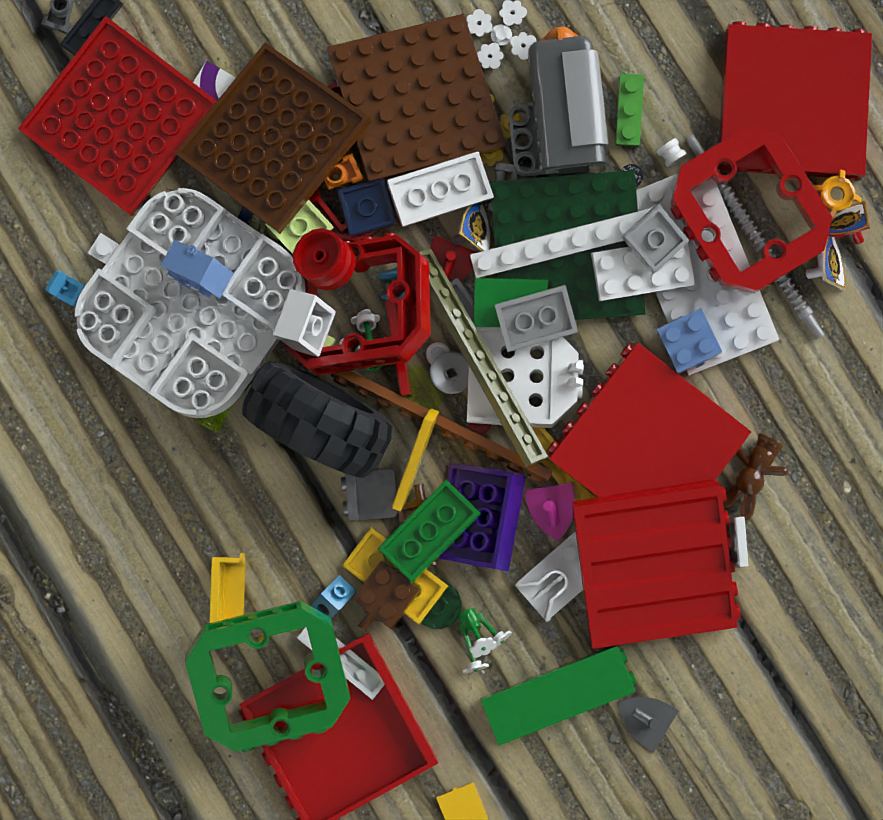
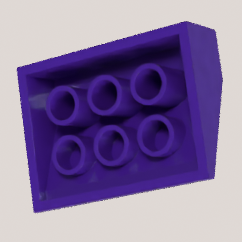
M449 463L446 480L481 515L454 541V545L449 546L437 559L509 572L526 476L513 472Z

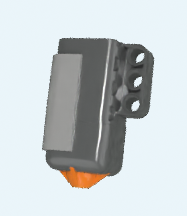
M555 27L540 41L530 45L528 49L533 102L514 105L509 111L514 166L516 173L521 177L566 176L599 173L606 170L605 155L608 153V137L598 51L593 50V45L589 38L578 36L567 27ZM523 112L527 115V118L523 122H516L514 120L515 114ZM520 136H526L529 138V143L525 146H519L516 140ZM522 160L531 161L532 166L529 169L522 170L519 168V163Z

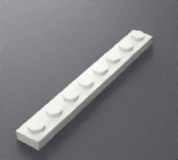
M650 209L471 254L476 278H481L624 241L621 236Z

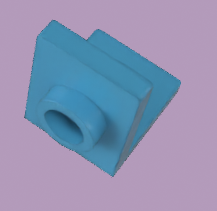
M339 575L319 595L311 607L332 619L357 591ZM319 604L325 605L329 610V614L324 613L320 609Z

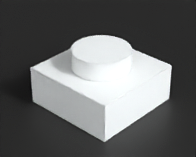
M100 233L88 254L106 264L119 247V244Z

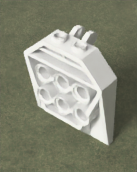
M475 327L501 374L510 372L514 375V379L506 383L531 427H554L577 405V398H582L583 379L578 378V375H583V360H578L579 353L564 337L513 350L515 355L512 358H504L501 353L506 349L501 327ZM535 349H539L544 353V356L541 359H534L530 353ZM469 367L467 423L502 425ZM533 373H539L543 376V380L540 383H533L530 380V376ZM539 397L543 403L539 407H533L529 403L530 398Z

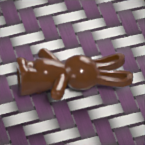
M760 433L751 456L742 446L735 453L747 467L738 473L736 484L726 493L727 501L723 502L725 510L731 508L741 495L745 494L740 508V515L745 517V520H749L754 514L757 494L764 487V475L785 476L788 473L786 467L771 466L775 457L783 448L779 441Z

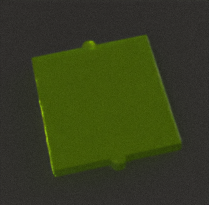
M414 365L409 375L413 397H408L407 399L429 410H438L445 393L433 384L430 371Z

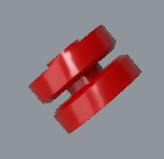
M324 228L314 229L304 234L297 242L293 252V264L296 271L315 287L326 291L338 289L346 284L353 275L356 266L355 254L352 248L334 232Z

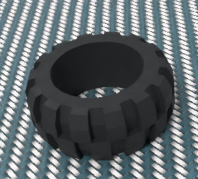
M269 360L256 371L243 396L242 415L258 429L296 452L327 467L352 476L365 478L374 471L392 440L393 424L381 413L328 382L285 363Z

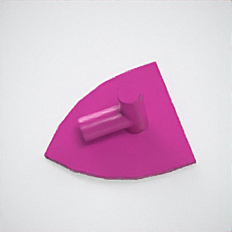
M572 482L525 490L527 505L534 521L547 535L559 541L568 530L573 519L571 501H575Z

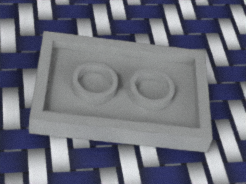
M565 285L494 304L507 352L578 332Z

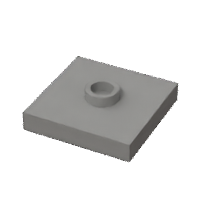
M656 204L621 236L651 273L658 271L689 242V239L660 204Z

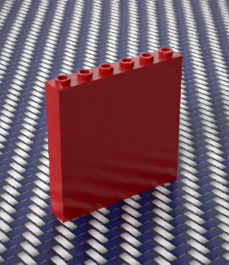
M741 21L728 24L725 30L719 143L747 126L782 135L807 176L830 178L838 176L841 169L845 170L846 179L861 180L865 176L873 33H866V30L853 29L851 32H846L837 27L818 30L816 26H805L803 29H799L789 24L780 25V27H770L768 23H757L756 26H751ZM761 149L736 164L737 172L776 174ZM725 165L718 166L720 171H729Z
M635 342L632 345L627 344L620 353L622 358L618 364L613 363L605 373L608 377L603 383H597L591 391L592 398L588 403L584 401L576 411L578 414L573 422L569 421L561 431L563 436L558 442L554 440L546 451L549 453L546 459L598 498L715 481L752 431L640 343Z
M370 633L340 648L339 653L342 654L351 649L378 671L385 685L373 700L346 679L350 700L332 728H328L327 731L320 734H314L313 732L304 734L303 737L296 740H281L272 746L261 745L264 750L261 754L267 766L272 765L276 773L273 775L275 782L279 788L284 787L287 793L285 800L291 810L295 808L299 815L296 820H337L439 764L437 756ZM315 663L311 666L313 670H319L323 667L320 663ZM304 668L240 703L241 709L238 712L242 720L246 721L269 715L276 708L290 710L325 701L321 683L310 681L305 674ZM277 721L274 725L283 727L286 725V722Z

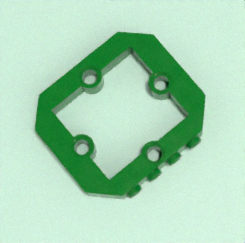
M302 601L205 624L185 653V664L204 735L234 752H248L261 745L272 746L285 739L296 740L303 737L304 734L312 732L314 734L323 733L328 728L333 727L350 700L349 689L331 618ZM307 627L312 652L304 660L305 674L310 681L321 683L325 701L290 710L276 708L269 715L230 724L225 705L232 699V682L227 676L217 675L211 651L245 642L251 648L260 649L268 643L269 636ZM254 629H259L263 634L255 637L250 632ZM315 663H320L323 665V667L319 670H313L311 668V666ZM218 687H222L226 690V692L223 694H217L214 692V690ZM277 721L286 722V725L283 727H277L274 724Z

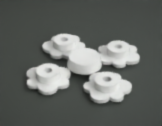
M505 0L503 2V9L499 11V15L503 18L505 25L499 24L493 29L490 22L491 16L485 14L483 10L476 9L473 15L467 16L470 34L475 33L476 36L481 37L484 33L491 32V39L494 42L489 46L483 44L481 51L477 52L482 68L498 69L500 67V60L504 56L500 52L499 45L503 46L509 42L513 47L511 50L513 55H518L521 60L528 59V49L530 45L536 42V38L533 35L527 36L525 32H521L519 36L512 37L511 29L508 27L514 23L520 25L522 18L527 15L526 8L521 6L519 0L514 2Z

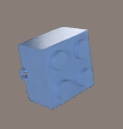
M177 240L173 241L161 264L168 271L167 276L178 281L177 283L188 289L193 288L197 290L196 292L207 298L213 295L220 299L234 274L213 257L198 251L194 245L187 246Z
M701 308L683 317L674 319L672 322L657 329V333L678 374L695 366L698 368L704 365L705 361L722 354V349Z

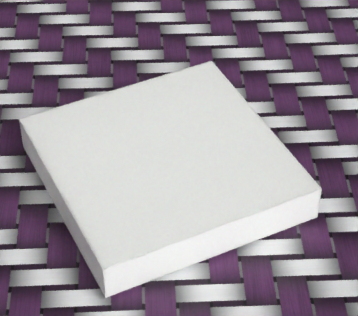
M745 517L729 518V534L732 540L731 558L734 560L735 567L749 566Z

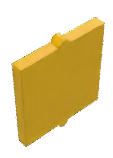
M474 782L459 788L453 787L452 791L436 797L445 820H489Z

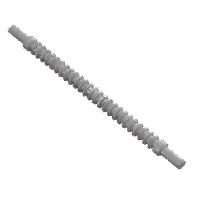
M694 134L686 138L696 157L705 152ZM716 183L720 194L723 196V201L727 202L726 207L731 208L729 212L735 214L733 218H737V224L742 225L741 230L746 231L744 235L750 237L748 241H752V247L757 248L756 253L759 252L761 254V250L765 245V238H761V232L756 231L758 227L752 225L754 221H750V215L745 214L746 209L741 208L743 204L737 202L739 198L734 197L735 192L730 191L731 186L728 187L726 184ZM770 249L769 255L773 258H776V255L771 254L773 250ZM784 275L776 280L780 283L778 287L783 288L782 293L787 294L786 299L789 298L791 300L789 304L795 306L793 310L798 311L797 316L800 320H804L816 340L823 336V331L812 316V309L809 306L806 307V301L801 300L803 296L798 295L799 290L794 289L795 284L790 283L791 278H787Z

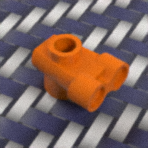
M352 153L342 158L343 161L338 163L324 180L328 190L351 181L355 184L364 179ZM334 174L341 176L338 181L332 180Z

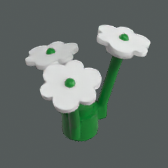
M469 608L458 616L461 622L459 627L463 633L471 663L467 664V669L462 670L464 674L477 672L489 667V664H481V661H476L475 658L489 654L491 650L493 651L503 644L512 634L511 631H507L505 634L503 631L497 633L485 619L483 613L478 614L475 608ZM480 623L494 636L493 639L491 637L481 638L478 632L482 627ZM468 632L473 633L477 640L473 647Z

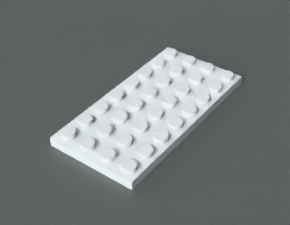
M677 174L636 190L638 211L650 209L656 204H660L683 232L685 226L680 219H675L670 210ZM710 179L691 192L708 220L719 227L722 243L740 272L750 267L718 186L716 182ZM702 231L701 236L704 241H713V234L710 231ZM693 239L689 241L688 246L695 285L657 291L655 293L667 323L701 308L722 349V354L705 361L704 365L688 369L687 373L690 376L779 341V337L760 290L756 293H750L722 286L719 281L714 282L708 272L710 267L706 260L701 261L695 251L698 247Z

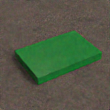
M475 278L474 326L500 327L494 304L547 290L548 280Z

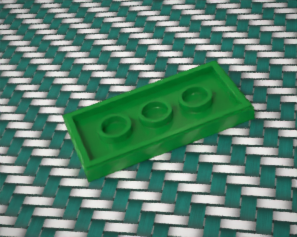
M445 480L377 549L413 584L481 513L455 487Z

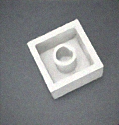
M290 289L288 296L283 302L281 315L275 323L273 335L295 351L319 357L336 311L316 295Z

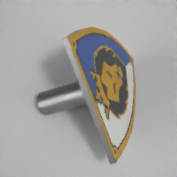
M482 202L468 206L461 217L458 235L452 237L455 245L467 241L480 252L492 249L491 226Z

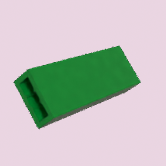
M617 645L611 646L480 698L498 746L634 693L635 689L633 686L637 685L633 672H628L624 664L628 662L624 649H618Z

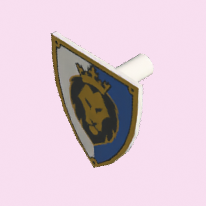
M828 236L825 250L817 255L818 267L806 270V276L808 279L822 276L823 281L846 290L841 253L835 237Z

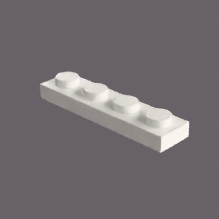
M305 627L297 638L312 650L307 627ZM336 638L338 649L346 646ZM351 649L340 654L346 679L373 700L385 685L378 671Z

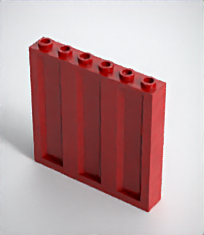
M717 480L571 501L589 637L593 649L738 628L737 620L741 619L739 605H735L734 596H738L736 581L732 582L731 574L735 572V564L733 558L729 557V549H732V540L730 534L727 535L726 525H729L728 511H724L723 502L727 501L725 487H721Z

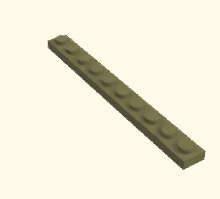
M432 249L420 251L419 253L429 261L430 297L524 465L529 467L543 461L548 455Z

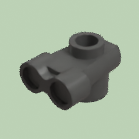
M51 0L50 11L48 14H44L41 25L68 34L71 27L69 19L74 0ZM62 5H66L63 10H60Z

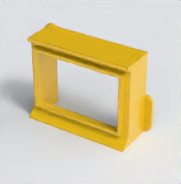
M240 553V558L212 557L209 623L244 615L245 553Z

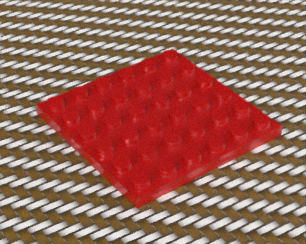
M105 16L18 129L130 216H133L178 158L175 154L177 149L217 100Z

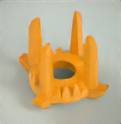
M840 169L838 176L828 178L822 185H813L825 206L829 208L828 211L832 215V219H834L836 211L847 209L853 202L861 203L862 197L855 194L852 183L845 178V170ZM831 189H841L843 198L839 201L834 200L830 195Z

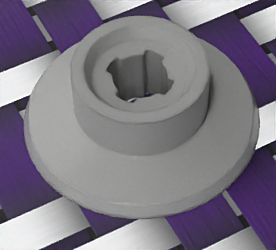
M445 352L434 359L430 368V376L433 384L440 391L456 394L468 388L469 365L462 354ZM453 370L455 377L448 378L446 372Z

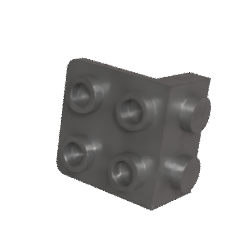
M392 469L374 470L365 478H359L346 473L345 477H341L342 492H347V501H343L344 516L349 517V521L391 518L398 515V511L392 509L396 497L395 472Z

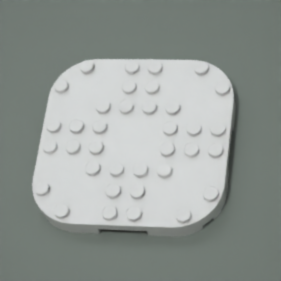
M178 188V190L167 193L163 191L144 204L127 227L129 233L102 270L98 268L82 290L75 308L77 333L89 351L169 408L187 417H211L225 411L236 402L254 377L256 371L262 366L277 345L279 339L273 333L275 331V323L283 310V302L288 296L290 289L305 292V280L296 271L293 257L283 247L229 213L206 195L187 188ZM174 240L187 246L194 245L198 251L213 257L234 273L220 299L213 295L207 298L196 292L197 290L193 288L188 289L177 283L178 281L167 276L168 271L161 264Z

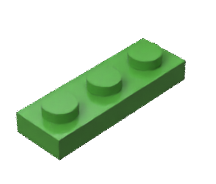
M620 73L615 146H640L644 75Z

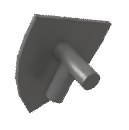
M632 697L618 701L620 715L626 729L641 745L654 752L679 710L665 702L649 697Z

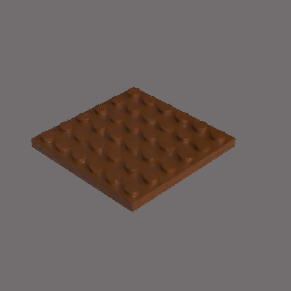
M464 14L327 47V53L341 97L372 120L355 142L368 184L415 172L475 152H479V155L505 149L507 146Z
M265 42L181 144L175 154L281 234L372 120Z

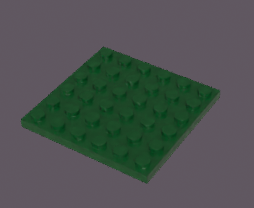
M635 170L490 182L494 196L492 198L495 248L638 212ZM625 241L497 273V278L547 279L548 289L565 285L575 320L645 315L644 294L599 301L591 253L629 247Z

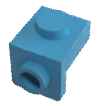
M56 270L49 280L45 291L76 308L78 298L85 285Z

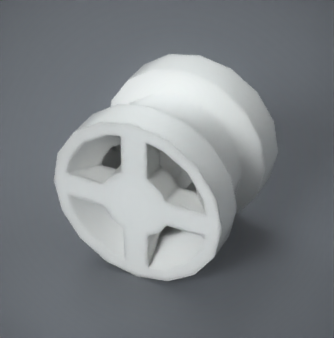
M676 138L657 150V154L664 158V164L667 168L687 155L685 150L680 149L678 146L679 142Z

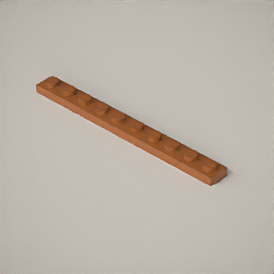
M352 371L331 373L335 383L346 387L348 384L356 388L355 392L366 398L370 395L378 399L377 403L385 408L392 406L399 410L398 413L408 419L414 417L420 420V425H422L423 419L429 409ZM439 414L433 428L442 431L441 435L452 441L456 438L464 442L463 446L469 450L476 451L478 449L486 453V458L494 462L500 460L507 464L506 467L516 473L522 471L529 474L528 478L536 483L541 484L542 481L547 483L553 472L552 470L537 463L526 467L519 454Z

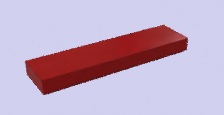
M388 300L385 302L390 337L398 336V308ZM407 362L395 364L400 395L405 398L413 397Z

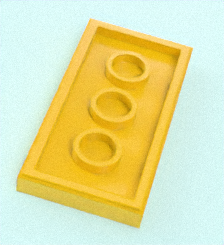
M429 410L423 419L392 509L401 512L408 499L439 414L437 410Z
M372 527L342 565L364 583L380 561H383L393 569H397L377 549L386 538ZM428 570L413 583L421 591L404 613L418 625H420L448 587L446 583Z

